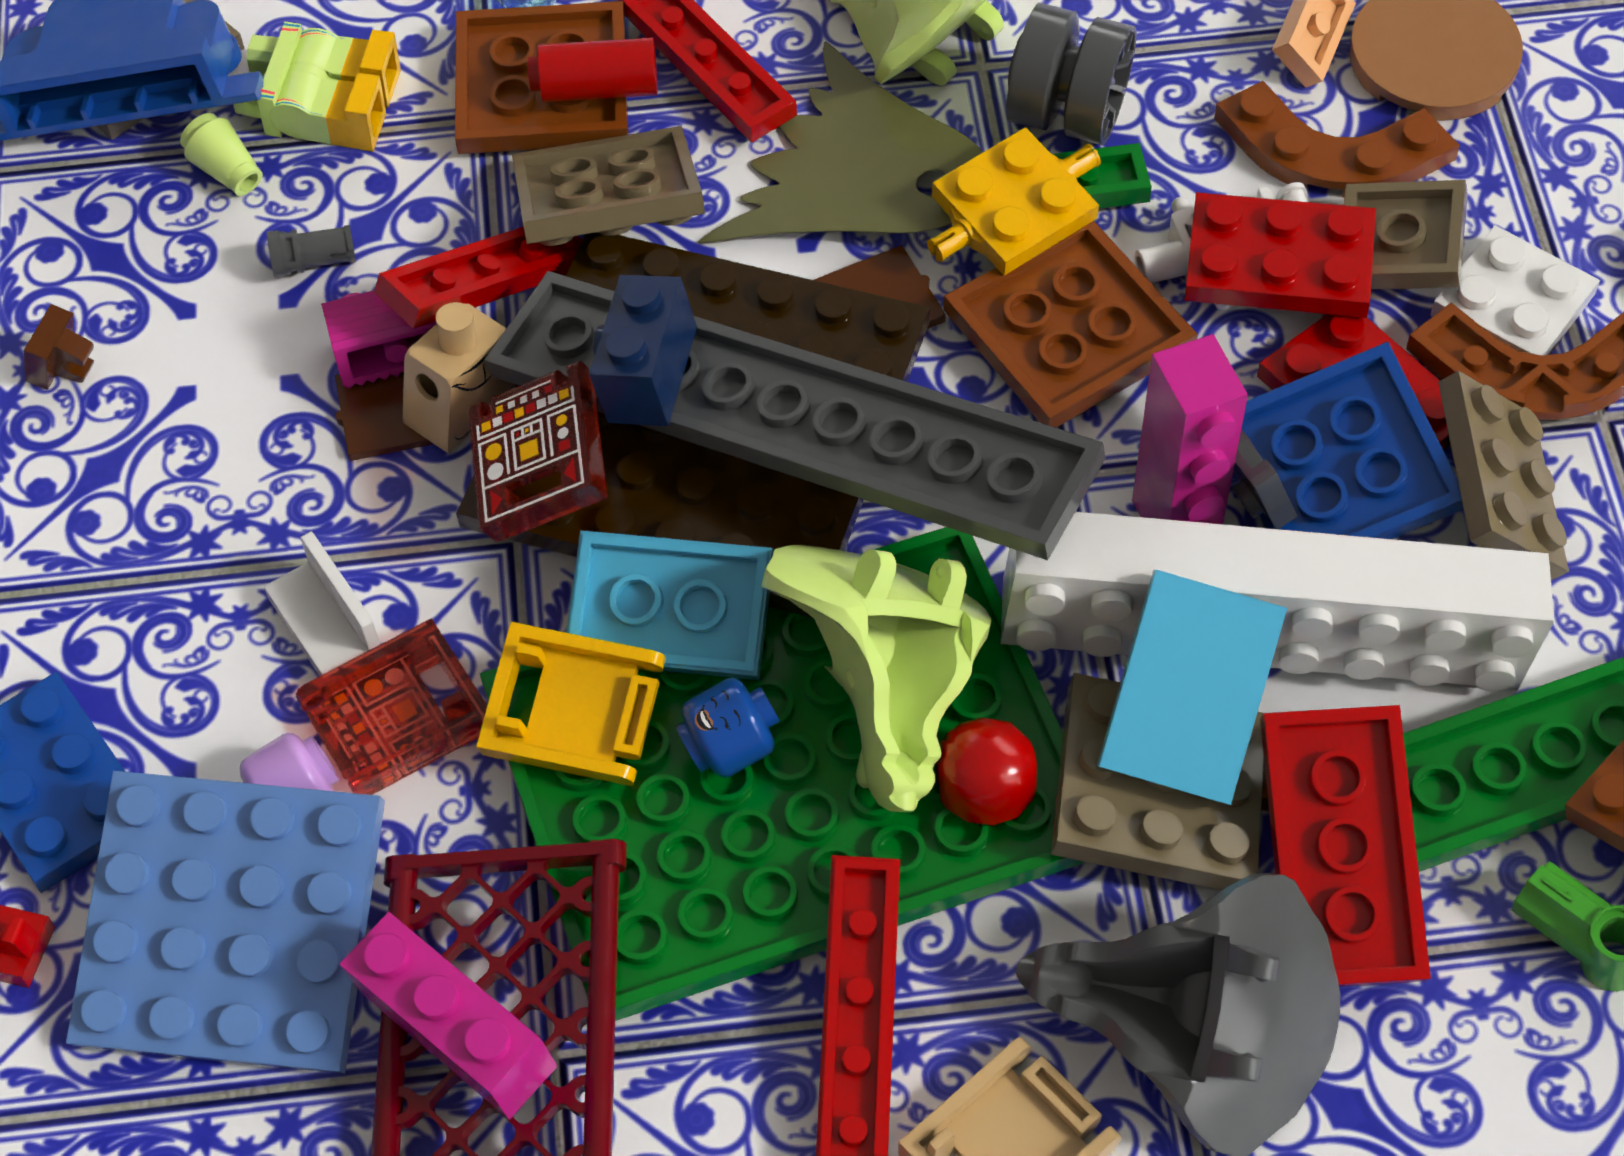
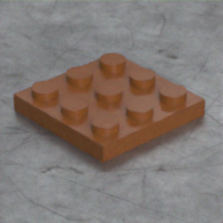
M623 1L456 11L455 142L458 154L545 149L629 135L627 97L543 103L541 91H530L527 63L528 57L538 56L539 44L625 39Z
M1092 221L1005 276L995 267L944 295V311L1038 421L1055 428L1148 376L1153 353L1196 340L1198 335L1095 221Z

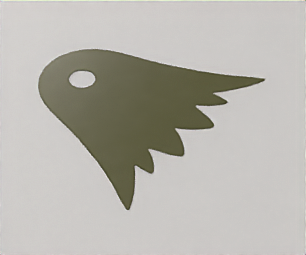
M825 41L823 46L824 63L832 92L812 87L808 90L812 103L822 115H797L782 124L780 128L797 149L770 153L750 163L759 173L775 180L779 184L763 187L741 196V201L760 205L761 207L744 213L719 226L701 238L698 243L780 233L828 231L915 233L938 229L951 224L950 217L930 195H925L917 189L916 183L918 178L925 172L939 170L948 174L983 152L972 140L956 129L924 114L880 87Z

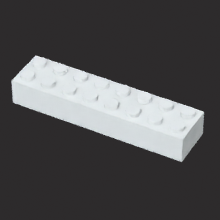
M1076 511L1048 560L1009 548L1003 576L1001 644L1019 645L1031 651H1044L1050 648L1085 651L1090 655L1098 657H1108L1115 654L1129 655L1152 572L1157 569L1286 607L1287 612L1270 668H1280L1291 674H1305L1312 671L1346 674L1358 680H1369L1376 677L1412 680L1416 684L1425 686L1449 683L1477 686L1485 691L1518 690L1555 621L1549 553Z

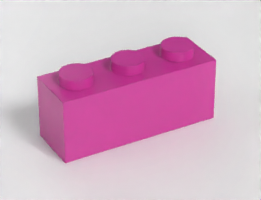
M389 911L339 963L355 986L368 1000L509 1120L558 1067L537 1034Z

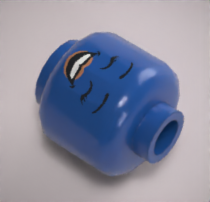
M728 678L686 701L682 708L684 722L675 727L699 771L703 773L711 769L717 776L726 778L768 756L772 752L774 739L769 727L777 724L780 720L761 687L749 693L741 681L736 678Z

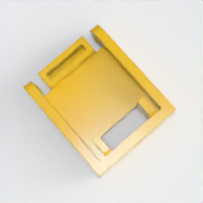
M510 622L476 747L483 756L622 785H634L637 770L629 765L617 763L615 760L616 757L631 760H640L660 683L658 679L640 676L638 672L639 669L663 672L666 657L664 654L650 649ZM520 665L543 669L527 728L521 719L507 717Z

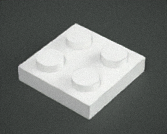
M1494 225L1461 267L1460 287L1444 288L1434 301L1430 316L1433 317L1452 302L1496 339L1517 351L1537 355H1550L1594 297L1600 280Z

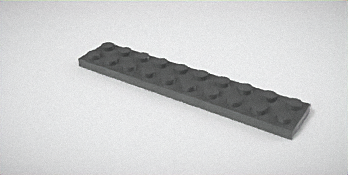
M547 271L484 359L490 376L528 389L551 380V382L532 390H539L540 393L545 394L544 387L551 385L552 391L546 394L552 395L557 393V398H559V391L568 388L569 397L562 399L565 401L572 399L570 387L573 386L575 400L571 403L603 413L589 372L594 360L595 332L599 325L605 324L615 291ZM694 316L697 329L669 426L640 425L1045 560L1050 558L1106 459L1103 442Z

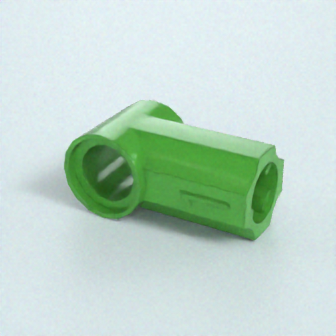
M1551 861L1544 866L1541 865L1527 880L1525 886L1514 900L1511 911L1580 960L1584 975L1593 985L1608 991L1618 992L1624 990V955L1615 954L1602 944L1610 941L1624 945V905L1612 906Z

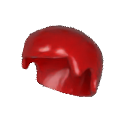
M984 717L959 723L945 734L944 740L939 743L941 758L936 762L940 800L945 808L969 823L996 825L1018 818L1034 800L1037 791V759L1032 742L1011 722Z

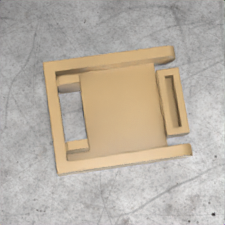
M1018 1037L898 1142V1154L900 1156H950L954 1152L957 1156H1108L1119 1145L1122 1137L1112 1126H1109L1087 1145L1083 1140L1098 1126L1102 1114L1042 1055L1022 1072L1020 1078L1014 1070L1027 1059L1032 1047L1022 1037Z

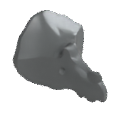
M1251 874L1229 885L1191 913L1173 922L1156 925L1126 939L1112 942H1064L1037 948L1035 951L1024 956L1018 962L1016 969L1019 982L1028 991L1032 999L1061 1017L1088 1026L1109 1039L1126 1060L1136 1069L1146 1074L1159 1088L1172 1110L1187 1130L1207 1149L1227 1156H1249L1297 1115L1323 1074L1335 1044L1340 1015L1341 994L1328 936L1295 880L1281 874Z

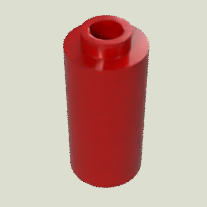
M653 37L539 44L538 56L528 57L530 91H541L543 103L658 96Z

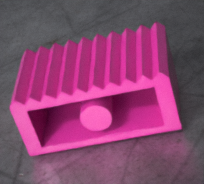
M374 291L362 294L350 293L340 299L321 303L343 386L349 389L355 383L362 386L366 380L374 383L378 377L386 380L390 374L398 377L401 372H404V359L408 349L436 325L435 321L413 329L382 301Z

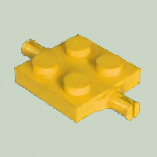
M1025 127L932 183L931 197L949 215L952 227L927 241L931 255H936L935 260L942 262L953 253L968 246L985 255L1005 276L1096 220L1099 204L1077 182V178L1091 169L1100 166L1101 159L1097 150L1094 149L1092 151L1093 146L1086 144L1068 157L1059 159L1051 154Z

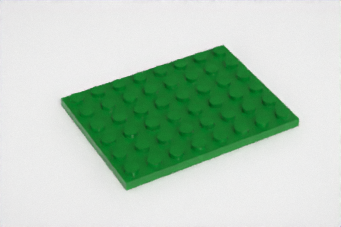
M944 527L874 550L890 552L895 557L897 564L918 570L929 575L932 565L938 559L957 560L965 567L967 578L964 593L972 597L987 610L991 617L988 637L973 661L971 676L960 694L946 709L939 722L937 739L940 743L944 740L945 734L959 723L981 717L1009 721L1032 742V746L1035 749L1037 759V791L1034 800L1018 818L996 825H985L966 822L947 810L940 800L936 763L933 767L935 783L929 793L918 801L914 811L909 813L894 812L880 806L872 796L869 788H863L857 783L856 770L862 750V743L856 712L849 695L824 667H833L832 658L815 619L768 607L760 679L736 678L744 684L749 693L761 687L780 720L777 724L769 727L774 739V748L768 756L730 777H719L711 769L701 773L686 749L675 726L684 722L682 708L686 701L731 677L670 671L651 672L639 669L638 675L658 679L660 684L640 760L616 757L615 760L617 763L629 765L637 770L634 785H622L508 761L536 846L585 843L591 840L618 839L627 843L626 870L619 873L615 1021L825 951L827 948L831 855L900 859L898 926L1086 863L1084 861L1051 855L1063 732L1025 649L1019 645L1001 644L1002 599L972 535ZM520 665L507 717L521 719L527 728L543 669ZM498 668L479 673L488 702ZM592 866L548 869V874L561 886L572 887L582 878L592 876ZM550 886L556 904L560 894ZM591 893L586 898L588 902H591ZM575 909L567 910L560 916L571 950L581 942L590 940V917L582 915ZM589 958L584 962L585 967H589ZM581 981L588 1000V983Z

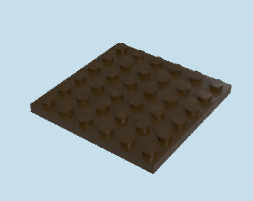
M598 232L585 234L566 274L567 277L615 291L620 275L681 277L693 316L908 382L930 323V307L622 235L606 236ZM515 385L511 393V396L518 394L522 391H525L528 388ZM534 390L513 397L508 402L514 400L515 407L508 409L507 402L501 415L502 424L497 426L494 431L563 403L565 400L557 398V402L548 405L549 395L539 392V396L532 399V392ZM527 395V401L520 404V397ZM546 398V406L537 409L536 401ZM535 402V411L526 414L525 405ZM567 403L493 434L491 438L506 433L510 474H507L503 436L489 442L487 448L494 443L501 445L502 450L498 458L488 460L485 456L486 450L482 456L485 487L577 450L573 408L550 417L554 456H551L547 424V415L569 407L574 403ZM575 404L584 475L583 484L485 523L479 463L456 513L461 528L577 557L580 530L773 548V550L789 545H804L845 551L864 499L640 425L607 423L604 413ZM523 407L524 415L515 419L514 410ZM512 411L513 420L504 423V414ZM562 414L566 415L567 421L565 424L557 425V417ZM542 418L546 459L515 471L511 430ZM540 422L532 424L533 432L540 429ZM530 425L524 428V435L530 433ZM566 427L568 435L563 439L558 438V431ZM521 429L514 432V439L521 437ZM541 432L515 442L517 468L543 457ZM537 438L539 454L521 461L519 445ZM569 439L570 448L559 452L558 443ZM578 452L486 489L488 519L581 482ZM572 457L576 481L563 474ZM494 463H501L504 468L502 475L496 480L489 479L487 472L490 466ZM490 490L502 498L493 515ZM770 591L768 607L813 618L790 600Z

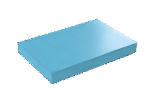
M580 530L566 633L660 652L666 657L663 671L759 680L770 591L761 587L765 569L772 559L774 550L768 547Z
M1157 569L1153 570L1096 766L1231 805L1287 608Z

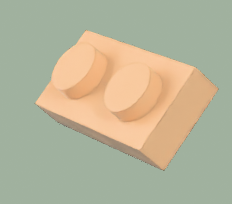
M1293 0L1272 51L1305 88L1323 82L1356 2L1354 0Z

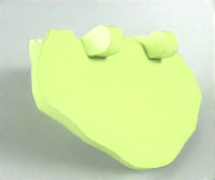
M829 0L832 3H840L849 12L860 39L874 62V79L880 84L885 83L912 66L932 83L939 86L945 85L956 75L957 69L954 62L936 48L941 42L965 22L978 36L987 41L992 40L1004 28L1002 16L987 0Z
M789 545L774 550L772 559L765 569L761 587L790 600L812 616L817 623L829 649L833 667H824L849 695L856 712L862 743V750L856 770L857 783L863 788H869L876 802L888 811L908 813L914 811L918 801L929 793L935 783L933 767L941 758V749L937 739L939 722L946 709L960 694L971 676L973 661L986 641L990 628L991 617L987 610L972 597L964 593L967 578L965 567L957 560L938 559L932 565L929 575L918 570L897 564L893 554L887 551L872 549L863 554L804 545Z

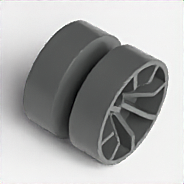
M1039 2L1033 8L1012 56L1008 75L1007 120L1046 131L1056 119L1064 102L1065 135L1104 146L1114 129L1126 93L1135 53L1136 27L1096 17L1086 31L1081 45L1078 46L1080 31L1078 13Z

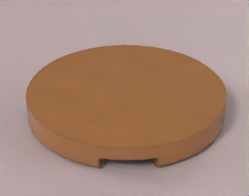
M1369 0L1355 19L1349 45L1352 69L1362 86L1378 101L1385 98L1401 107L1414 111L1425 108L1436 120H1454L1474 116L1499 103L1501 96L1513 84L1523 55L1522 38L1516 23L1509 13L1495 0Z

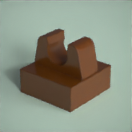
M50 304L24 349L25 381L46 390L49 389L56 376L80 383L84 382L94 364V360L89 358L94 344L74 332V313Z

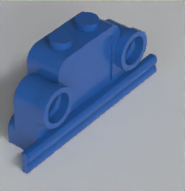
M55 0L48 8L43 26L22 31L13 37L5 48L2 60L0 61V141L256 101L261 99V89L264 84L263 77L260 71L228 76L239 65L242 59V51L236 38L230 34L218 5L210 0H195L185 3L184 0Z

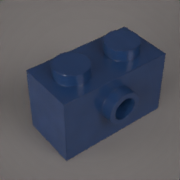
M619 276L605 324L599 325L595 332L594 360L589 372L607 423L669 426L697 329L681 277Z

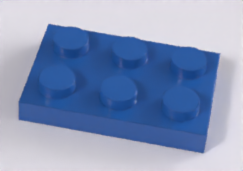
M57 671L0 705V832L40 893H43L98 859L113 771L126 772Z

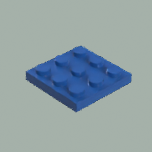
M1389 342L1248 400L1246 403L1242 430L1248 436L1263 461L1267 459L1277 472L1297 514L1295 519L1281 527L1280 530L1394 539L1464 510L1458 479ZM1264 513L1259 515L1264 528L1275 529Z

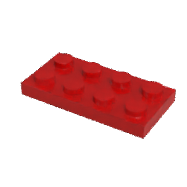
M1400 705L1263 713L1260 717L1275 874L1285 875L1295 880L1312 911L1321 922L1328 936L1339 987L1425 982L1430 980L1431 975Z

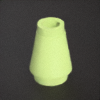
M205 113L193 119L183 130L180 144L185 149L184 155L189 162L228 189H231L238 196L250 193L259 185L263 173L257 167L255 161L226 118H218L213 113Z

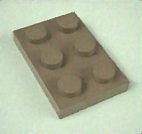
M1459 370L1439 381L1438 384L1470 541L1482 548L1549 553L1551 581L1568 573L1569 568L1564 550L1567 536L1563 525L1557 518L1552 496L1555 482L1550 470L1545 465L1540 442L1543 438V429L1536 415L1529 408L1520 407L1498 394L1491 386L1483 385Z

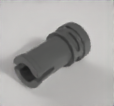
M350 225L305 233H297V229L290 230L291 232L285 233V231L279 232V230L267 232L274 278L286 277V275H290L295 271L304 273L303 268L349 261L350 263L356 262Z

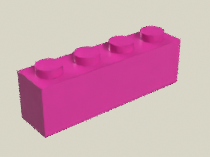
M1214 334L1152 354L1132 502L1140 517L1212 524L1224 523L1248 394Z

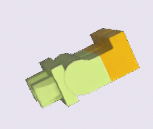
M284 21L279 37L252 35L247 48L246 59L249 72L260 71L261 74H265L263 88L261 89V99L233 104L236 114L261 118L264 132L267 136L282 138L284 133L297 139L374 152L386 116V108L389 107L401 72L394 32L372 30L370 38L367 40L337 36L328 30L320 28H308L302 31L301 24Z

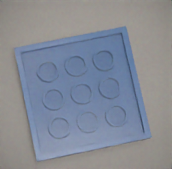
M113 771L66 1044L87 1048L345 1074L358 988L339 963L366 935L385 800L378 795Z

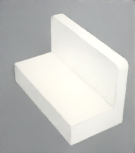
M310 531L300 537L308 562L265 585L264 589L269 601L329 690L384 659V655L372 618L319 540Z

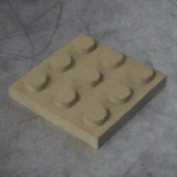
M682 126L512 154L527 244L539 242L547 246L561 245L569 242L577 235L598 232L602 235L614 236L626 233L636 225L654 222L666 226L679 225L690 220L692 216L705 214L702 190Z
M1073 673L1067 687L1051 855L1223 890L1251 874L1258 873L1264 760L1260 717L1263 713L1257 712L1231 805L1096 766L1121 682Z

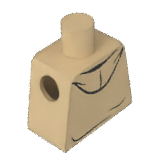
M453 302L443 305L436 313V325L415 342L405 355L403 423L449 454L476 429V426H480L496 411V407L503 405L506 401L497 405L495 403L510 397L516 385L490 376L484 359L506 328L468 303Z

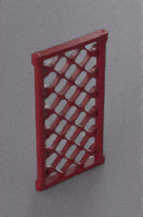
M604 839L572 844L424 855H392L385 859L383 884L390 888L388 911L413 932L414 930L426 927L435 919L445 920L458 935L456 941L442 956L452 963L464 950L475 949L489 962L488 971L475 984L486 991L496 980H508L522 994L521 1001L510 1013L520 1020L530 1010L542 1012L555 1025L554 1032L544 1042L549 1053L564 1041L573 1042L579 1048L586 1050V1074L575 1077L563 1087H557L546 1079L543 1084L552 1092V1099L529 1123H519L514 1117L510 1120L507 1119L483 1098L481 1106L460 1127L451 1128L436 1114L435 1107L438 1101L456 1083L463 1080L450 1070L426 1095H418L410 1088L404 1087L406 1061L415 1060L427 1049L413 1037L407 1044V1036L409 1034L381 1011L371 1156H400L401 1130L414 1126L419 1120L426 1117L432 1118L446 1133L445 1142L432 1156H449L456 1150H463L469 1156H478L468 1146V1137L493 1113L501 1114L516 1130L514 1139L497 1156H515L525 1146L536 1148L543 1156H553L537 1141V1134L562 1109H568L576 1116L584 1118L583 1144L574 1146L563 1156H612L619 873L626 870V842L618 839ZM592 866V876L582 878L572 887L561 886L548 874V869ZM526 871L504 892L495 891L482 879V874ZM460 875L437 897H431L424 891L417 889L418 878ZM544 880L560 894L559 900L541 919L536 922H529L513 908V903L534 881ZM470 885H478L493 898L492 905L472 925L468 927L460 926L447 913V908L465 888ZM591 893V902H588L586 898ZM416 905H420V909L416 912ZM575 909L582 915L590 917V940L581 942L569 952L559 951L545 938L547 929L567 910ZM509 914L525 928L524 935L503 956L494 957L478 943V938L498 916ZM541 944L557 958V964L536 986L528 988L522 985L510 973V968L530 946ZM587 958H589V967L584 966ZM572 974L581 981L588 983V1007L580 1008L568 1018L560 1019L543 1004V997L563 976ZM587 1024V1034H583L582 1028ZM585 1092V1102H579L581 1094ZM403 1102H407V1108L403 1112Z

